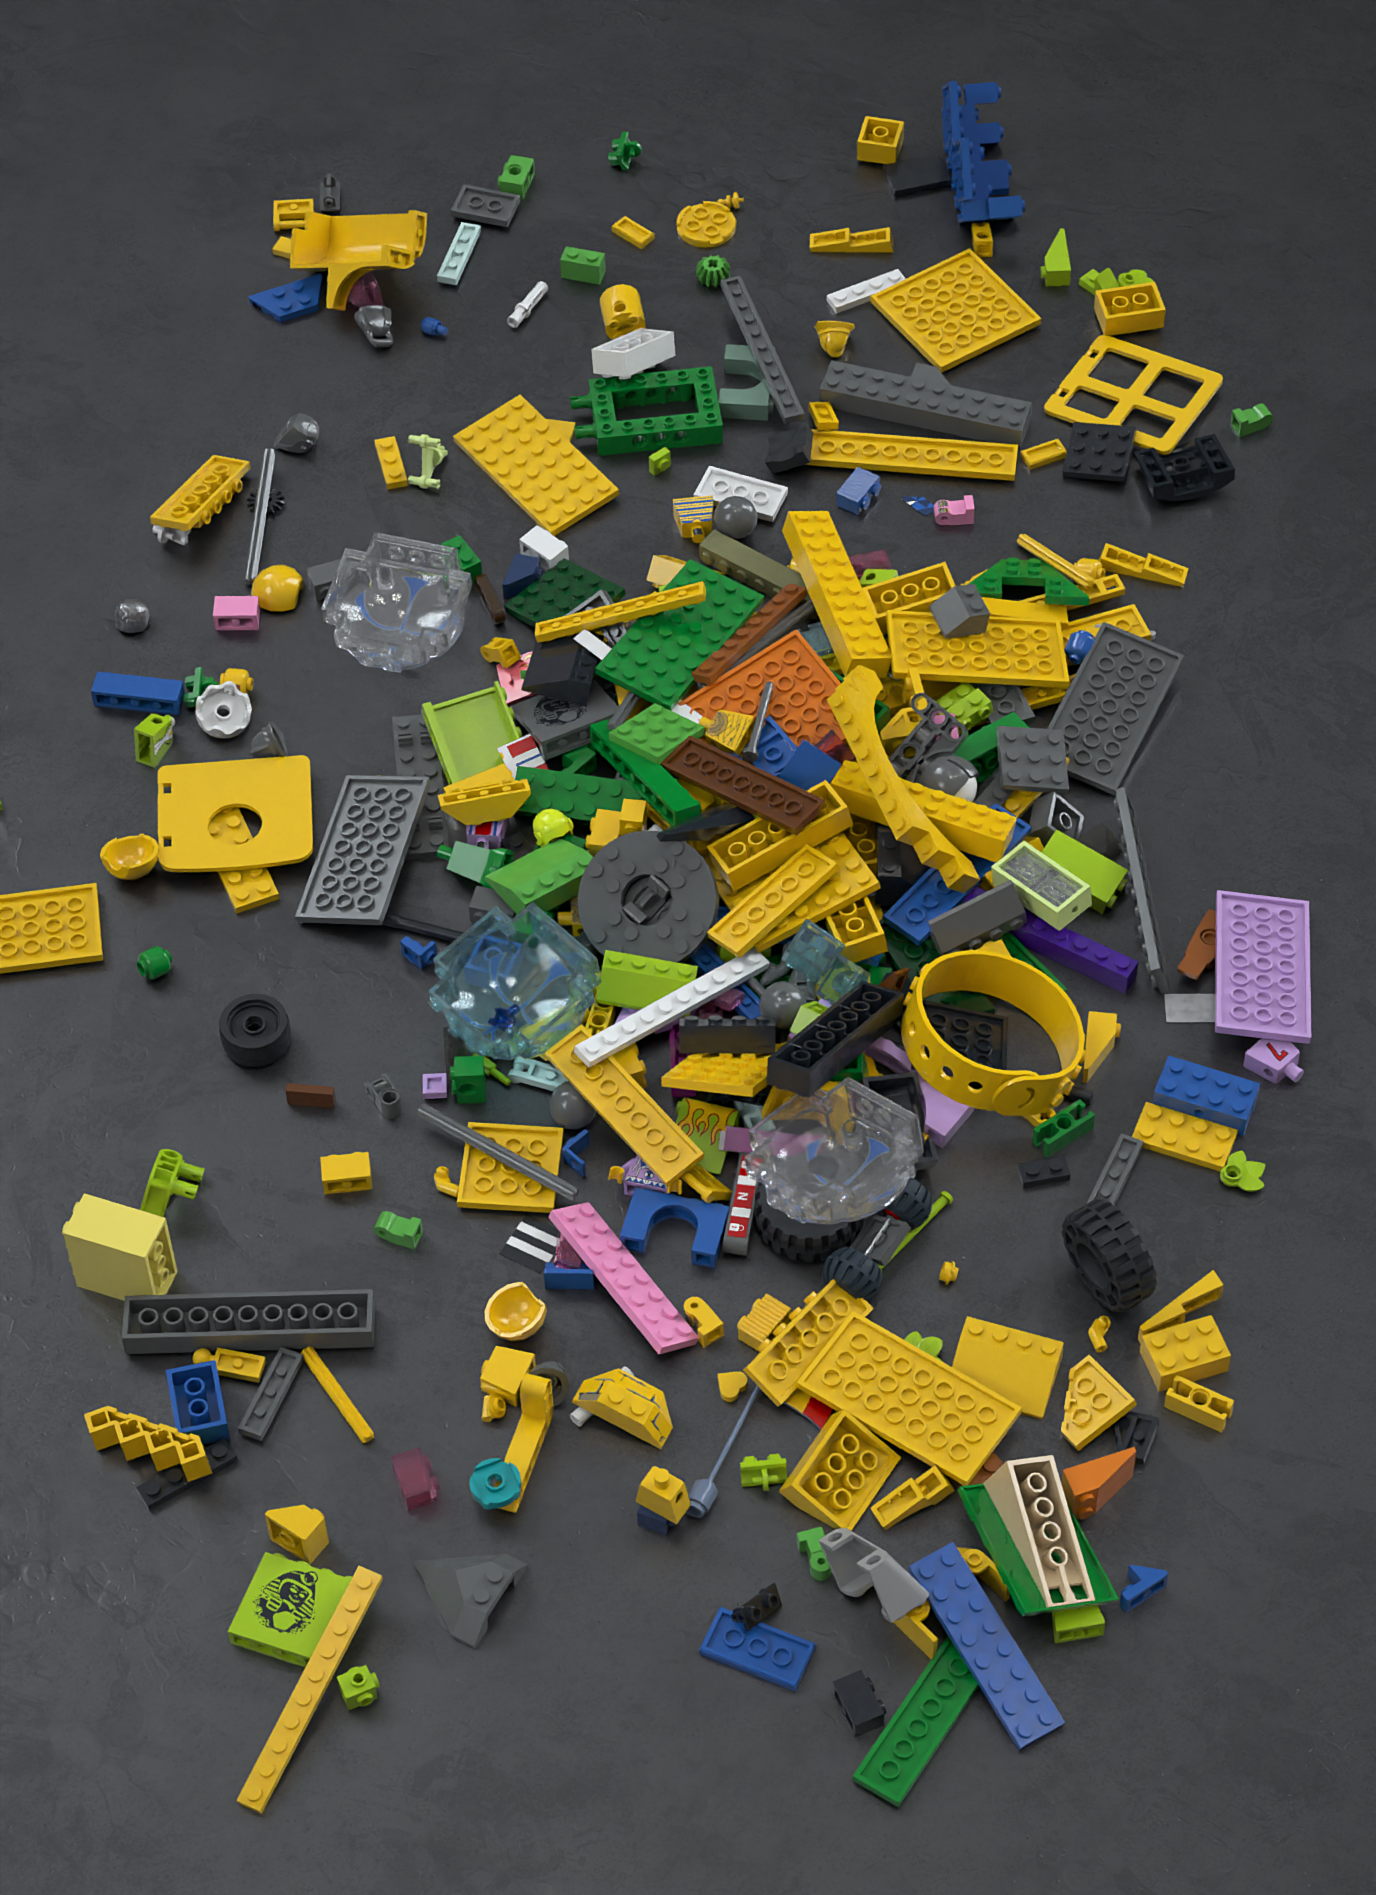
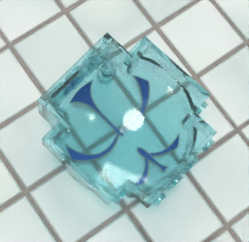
M532 902L513 919L495 906L433 958L435 964L434 971L441 980L429 989L428 993L431 1007L436 1012L441 1011L445 1015L449 1023V1032L455 1038L460 1037L470 1052H476L480 1056H490L494 1060H512L518 1056L523 1059H530L545 1054L547 1050L580 1025L586 1009L595 1002L593 989L601 983V976L597 958Z

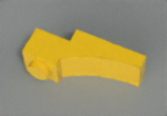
M934 1465L916 1480L908 1479L873 1505L871 1510L882 1527L888 1530L909 1515L932 1504L936 1505L955 1490L944 1473Z

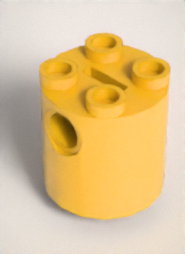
M621 284L612 286L602 293L600 307L605 331L610 339L614 340L637 329L646 328L640 295L635 288L630 285Z

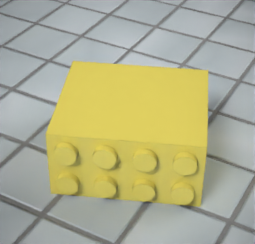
M84 1193L80 1202H76L70 1221H67L63 1226L62 1235L65 1239L69 1261L71 1262L73 1275L78 1287L125 1301V1296L167 1294L178 1270L166 1218Z

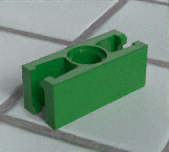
M1080 1099L1033 1128L1032 1143L1039 1147L1041 1146L1040 1142H1044L1043 1154L1046 1158L1094 1129L1095 1114L1089 1111L1087 1116L1083 1117V1111L1086 1106Z

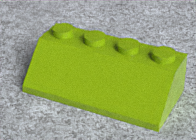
M605 950L596 1003L641 1010L696 980L698 966ZM690 1012L681 1016L680 1018L689 1016Z

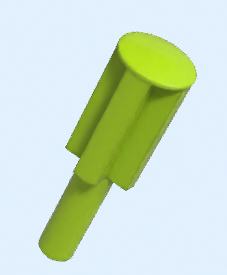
M475 1052L472 1055L483 1056L485 1074L487 1076L491 1074L506 1086L510 1085L511 1080L495 1069L497 1067L496 1064L479 1052Z

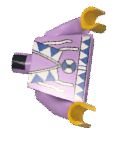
M638 1155L622 1167H610L608 1180L617 1179L619 1184L624 1180L625 1195L633 1196L635 1188L651 1189L654 1192L670 1194L672 1191L682 1194V1179H677L671 1184L669 1183L667 1187Z

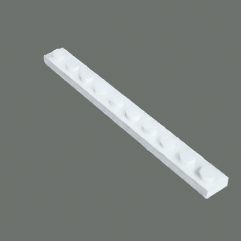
M752 948L741 958L736 957L579 1043L575 1046L574 1053L589 1068L768 969L770 962L761 953H758L755 948Z

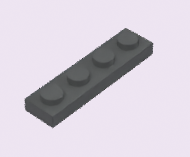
M1123 1133L1120 1134L1087 1203L1094 1199H1104L1115 1205L1141 1152L1144 1141Z
M280 1347L238 1427L240 1434L260 1441L263 1440L304 1361L303 1354Z

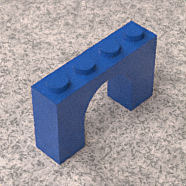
M635 1188L620 1233V1241L630 1251L645 1253L651 1231L659 1222L669 1218L684 1219L690 1222L697 1230L691 1249L692 1264L716 1268L723 1244L729 1207L720 1203H706L696 1198L688 1199L671 1193L664 1194L654 1192L651 1189Z

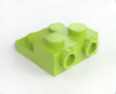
M966 682L961 683L935 701L948 713H954L955 718L968 731L975 724L986 719L994 712L991 700L979 688L975 689L970 683ZM957 727L958 735H961L962 729Z

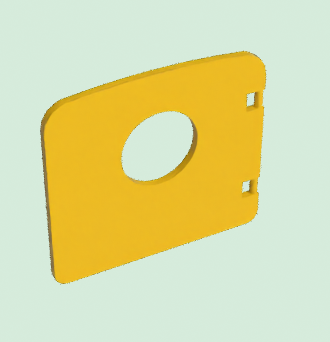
M304 755L166 765L158 770V859L162 868L169 872L233 871L299 863L309 858L313 851L311 768L309 758ZM164 787H171V793L164 794ZM243 807L259 815L262 820V827L259 833L250 841L238 845H227L216 841L210 835L208 828L212 818L225 809ZM164 840H172V846L164 847Z

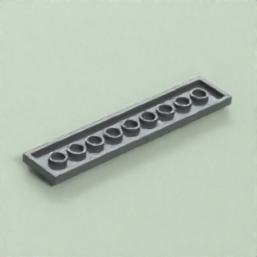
M1125 787L1116 789L1117 799H1114L1116 811L1120 814L1117 820L1120 830H1123L1121 840L1124 848L1127 850V852H1124L1127 865H1130L1128 876L1131 884L1133 883L1134 888H1131L1134 902L1137 901L1135 913L1137 919L1141 922L1138 925L1141 938H1144L1142 949L1145 957L1148 958V962H1145L1148 975H1151L1154 988H1159L1161 994H1171L1136 813Z

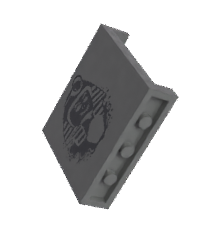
M593 680L586 706L542 695L510 706L515 715L513 720L515 726L521 724L539 744L541 756L544 760L591 743L590 725L612 718L618 709L617 704L595 680Z

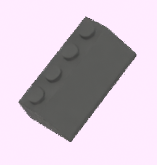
M1009 880L929 920L928 926L932 943L941 957L953 952L979 949L984 943L990 940H997L1010 930L1021 928L1027 922V918L1015 886Z

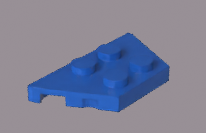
M322 274L248 296L249 303L252 306L254 304L260 306L262 312L272 315L279 322L318 311L321 284L323 283Z
M769 715L765 719L766 724L762 728L757 747L759 752L758 760L749 763L778 777L797 747Z

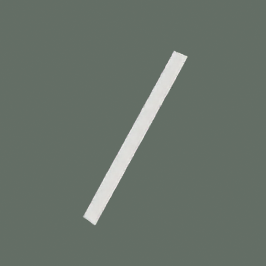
M586 629L573 638L601 660L611 650L609 646ZM677 704L672 710L697 724L699 723L698 719L703 717L695 710L692 711L691 715L689 712L692 708L687 704L682 706Z

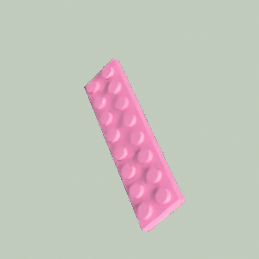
M589 1202L551 1211L549 1219L586 1265L593 1270L594 1275L658 1354L696 1345L699 1339L698 1335Z

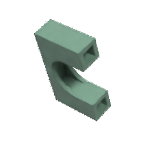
M726 344L724 374L749 375L757 378L760 383L750 389L720 388L718 403L721 418L768 421L769 412H773L774 400H771L770 391L749 346Z

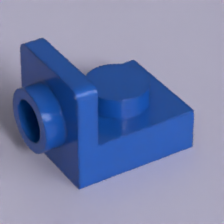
M408 936L400 941L402 956L421 970L428 964L433 963L438 956L437 945L433 940L424 948L418 941H413Z

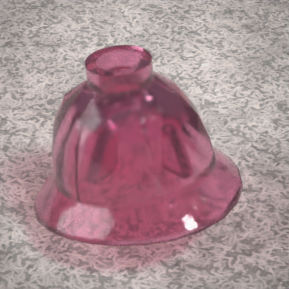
M371 272L364 274L354 284L347 298L348 303H353L354 306L360 308L369 305L383 306L379 285Z

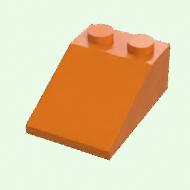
M1135 1447L1063 1470L1062 1488L1066 1501L1076 1519L1091 1517L1133 1477L1136 1457Z

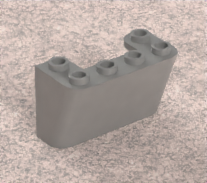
M836 1529L818 1540L840 1591L848 1596L859 1597L874 1585L883 1606L881 1613L889 1622L892 1623L900 1620L907 1612L924 1604L928 1598L929 1592L886 1551L849 1529Z

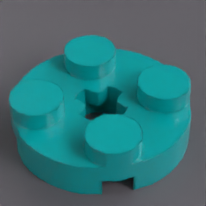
M499 1458L484 1460L474 1468V1473L470 1476V1491L473 1498L484 1509L490 1510L505 1507L520 1496V1473L514 1464L502 1462ZM496 1479L497 1482L502 1481V1483L498 1487H491V1480Z

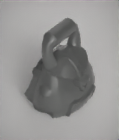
M369 305L359 308V311L355 313V320L364 331V334H366L369 342L374 347H390L393 343V337L390 333L391 309L381 305ZM385 336L387 339H374L373 337Z

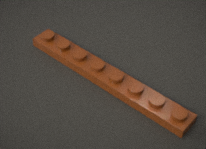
M787 584L737 630L729 640L725 641L718 651L712 653L691 673L694 681L709 685L714 683L807 596L806 587Z

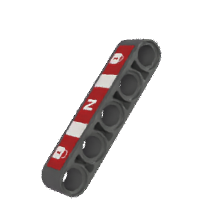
M740 1152L723 1239V1252L748 1255L755 1219V1191L759 1186V1180L763 1176L764 1154Z

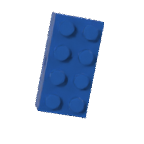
M1168 1055L1154 1090L1152 1104L1237 1129V1135L1244 1137L1258 1100L1260 1083Z

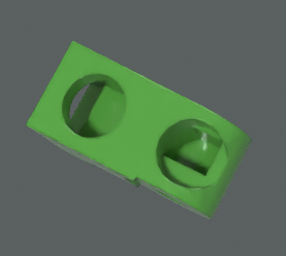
M1257 404L1253 408L1244 411L1240 408L1232 410L1230 425L1236 434L1242 437L1268 427L1274 418L1264 404Z
M383 1211L373 1228V1232L378 1237L388 1240V1242L414 1250L423 1234L422 1221L419 1218L412 1217L410 1220L399 1217L392 1212Z
M822 1527L797 1533L799 1552L807 1551L810 1560V1574L815 1580L819 1581L828 1579L832 1574L818 1541L825 1536Z

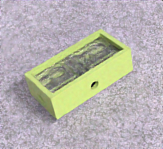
M1025 841L991 866L993 885L995 887L1011 880L1022 905L1058 931L1092 905L1090 885Z

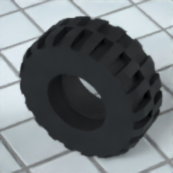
M806 1153L781 1160V1163L771 1166L768 1169V1174L765 1173L761 1177L759 1186L755 1191V1219L758 1233L762 1235L763 1241L768 1246H773L775 1252L780 1255L785 1254L792 1260L797 1261V1259L805 1260V1262H813V1260L821 1259V1261L826 1260L834 1251L851 1246L862 1229L864 1204L847 1200L842 1192L837 1194L838 1190L825 1187L813 1176H819L828 1184L841 1188L855 1175H851V1170L846 1165H840L836 1159L822 1157L821 1154H816V1157L809 1163H807ZM856 1178L845 1191L850 1197L864 1201L863 1189L860 1187V1181ZM777 1188L793 1202L802 1198H816L824 1201L831 1208L825 1214L818 1217L832 1222H821L813 1217L808 1218L794 1214L788 1209L790 1203L779 1198Z
M1094 1199L1067 1215L1062 1223V1236L1065 1248L1069 1254L1068 1256L1077 1274L1083 1280L1084 1285L1105 1308H1109L1113 1312H1125L1152 1296L1157 1286V1274L1153 1266V1260L1147 1251L1145 1243L1139 1236L1140 1234L1133 1227L1128 1217L1117 1206L1104 1199Z

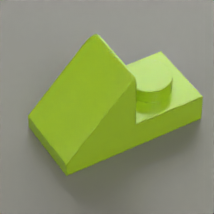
M1109 267L1101 273L1092 269L1079 279V285L1095 295L1097 290L1120 287Z

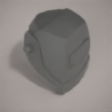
M298 413L290 417L278 433L274 449L281 448L297 453L308 452L319 439L318 424L312 417Z

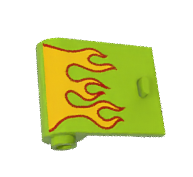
M684 1097L682 1101H678L675 1114L678 1115L676 1124L704 1153V1158L696 1165L702 1166L711 1174L721 1176L727 1151L719 1150L720 1132L726 1131V1126L738 1127L740 1110Z

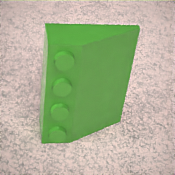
M558 838L485 876V880L525 923L578 895L581 878L593 857L588 851Z

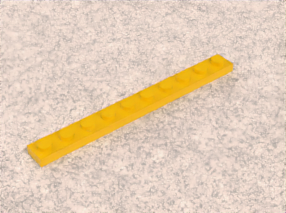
M358 1566L236 1800L238 1804L260 1814L264 1811L383 1580L382 1575Z

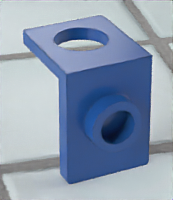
M586 1129L576 1137L570 1138L562 1148L563 1162L581 1177L586 1176L585 1162L577 1155L590 1145L589 1131Z

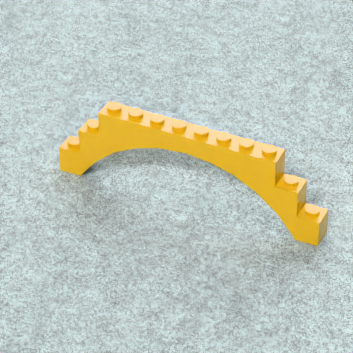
M858 665L843 678L844 681L835 688L836 692L827 701L896 840L912 845L922 864L938 869L947 888L965 893L980 881V878L972 862L935 827L899 779L883 748L875 724V700L883 686L875 671Z

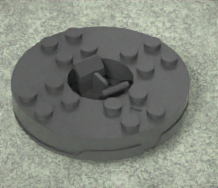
M637 831L614 839L595 854L581 878L578 891V913L584 932L601 954L605 955V950L684 963L697 953L696 951L700 950V947H703L702 944L706 943L709 938L707 931L715 925L717 920L719 893L716 879L708 863L687 842H660L656 837L659 831Z

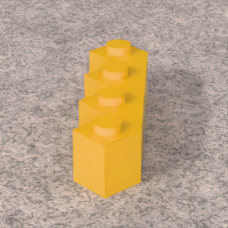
M111 1406L84 1414L97 1451L120 1443L127 1461L150 1453L157 1472L181 1463L188 1482L212 1473L202 1442L197 1435L191 1433L186 1435L178 1432L176 1428L161 1423L156 1425L148 1422L146 1418L131 1413L127 1415L118 1412L117 1408Z

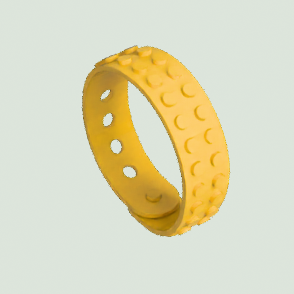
M970 950L953 952L936 958L921 969L920 977H914L909 988L913 993L908 992L903 1002L906 1010L901 1023V1036L910 1062L921 1077L933 1088L958 1103L976 1109L996 1111L1004 1116L1041 1114L1053 1107L1059 1106L1064 1099V1094L1069 1095L1074 1085L1071 1079L1076 1080L1082 1068L1078 1064H1082L1085 1059V1033L1083 1032L1082 1022L1075 1005L1064 990L1047 975L1021 960L1004 954ZM963 990L988 994L1011 1003L1031 1016L1047 1032L1058 1051L1062 1071L1050 1075H1038L1027 1070L994 1069L967 1059L952 1049L937 1034L927 1018L922 1000L941 992ZM925 1046H926V1047L928 1048V1050H929V1053H930V1057H929V1058H928V1057L926 1056V1054H925V1051H924V1047H925ZM943 1066L949 1067L952 1070L953 1077H949L944 1073ZM979 1082L983 1087L981 1089H973L969 1086V1083Z

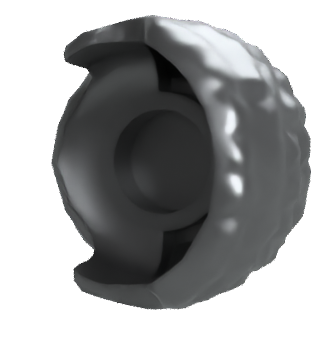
M129 598L121 601L116 606L115 624L118 630L135 633L146 629L149 620V609L144 602Z

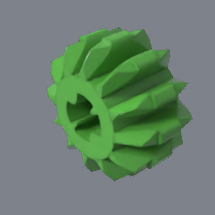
M709 255L708 258L702 257V260L698 261L697 279L701 284H707V287L721 285V280L730 277V266L726 258H720L719 255L715 257Z

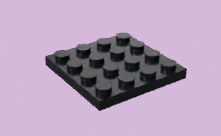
M922 1000L931 1026L952 1049L975 1063L994 1069H1007L1008 1017ZM925 1046L924 1051L926 1056L929 1058L930 1053L928 1048ZM911 1063V1070H916ZM943 1066L944 1073L949 1077H953L952 1070L949 1067Z

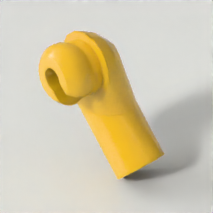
M437 1167L436 1173H434L436 1188L440 1192L457 1198L459 1185L450 1182L449 1170L446 1167Z
M1104 1315L1096 1319L1088 1331L1092 1344L1098 1353L1105 1351L1108 1347L1103 1337L1108 1331L1111 1321Z

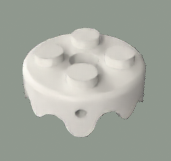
M226 681L221 685H210L201 696L197 697V722L211 736L216 738L237 736L245 730L250 722L252 708L249 697L246 693L240 692L231 681ZM219 709H227L229 715L222 717L217 711Z

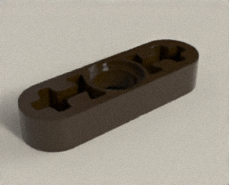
M486 574L475 576L476 590L493 624L505 622L503 608Z

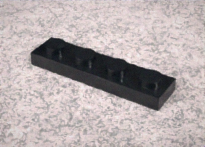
M223 1438L204 1449L212 1471L211 1474L188 1482L180 1463L137 1486V1493L148 1510H152L237 1462V1455L227 1440Z

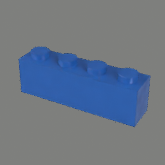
M97 672L91 694L94 706L179 715L184 702L185 690L183 681Z

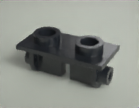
M772 1583L767 1588H762L740 1608H735L731 1615L733 1621L744 1623L746 1631H749L779 1609L782 1603L776 1583Z

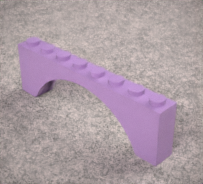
M820 999L818 1001L819 1003L827 1007H831L833 1005L832 1003H828L823 999ZM791 1032L788 1035V1041L792 1039L796 1034ZM880 1037L864 1051L868 1057L871 1056L874 1061L887 1066L897 1074L917 1072L922 1091L918 1101L924 1119L923 1133L933 1138L934 1144L940 1148L947 1144L975 1110L973 1107L946 1097L925 1081L918 1071L911 1070V1062L906 1052L898 1048L892 1041Z

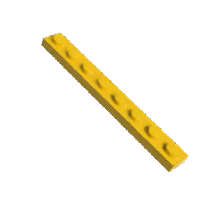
M701 581L539 622L535 626V638L537 643L548 642L556 638L572 636L582 632L584 629L592 631L599 627L612 626L619 622L632 621L639 617L656 615L659 612L676 610L691 604L696 605L706 601V587L704 582Z

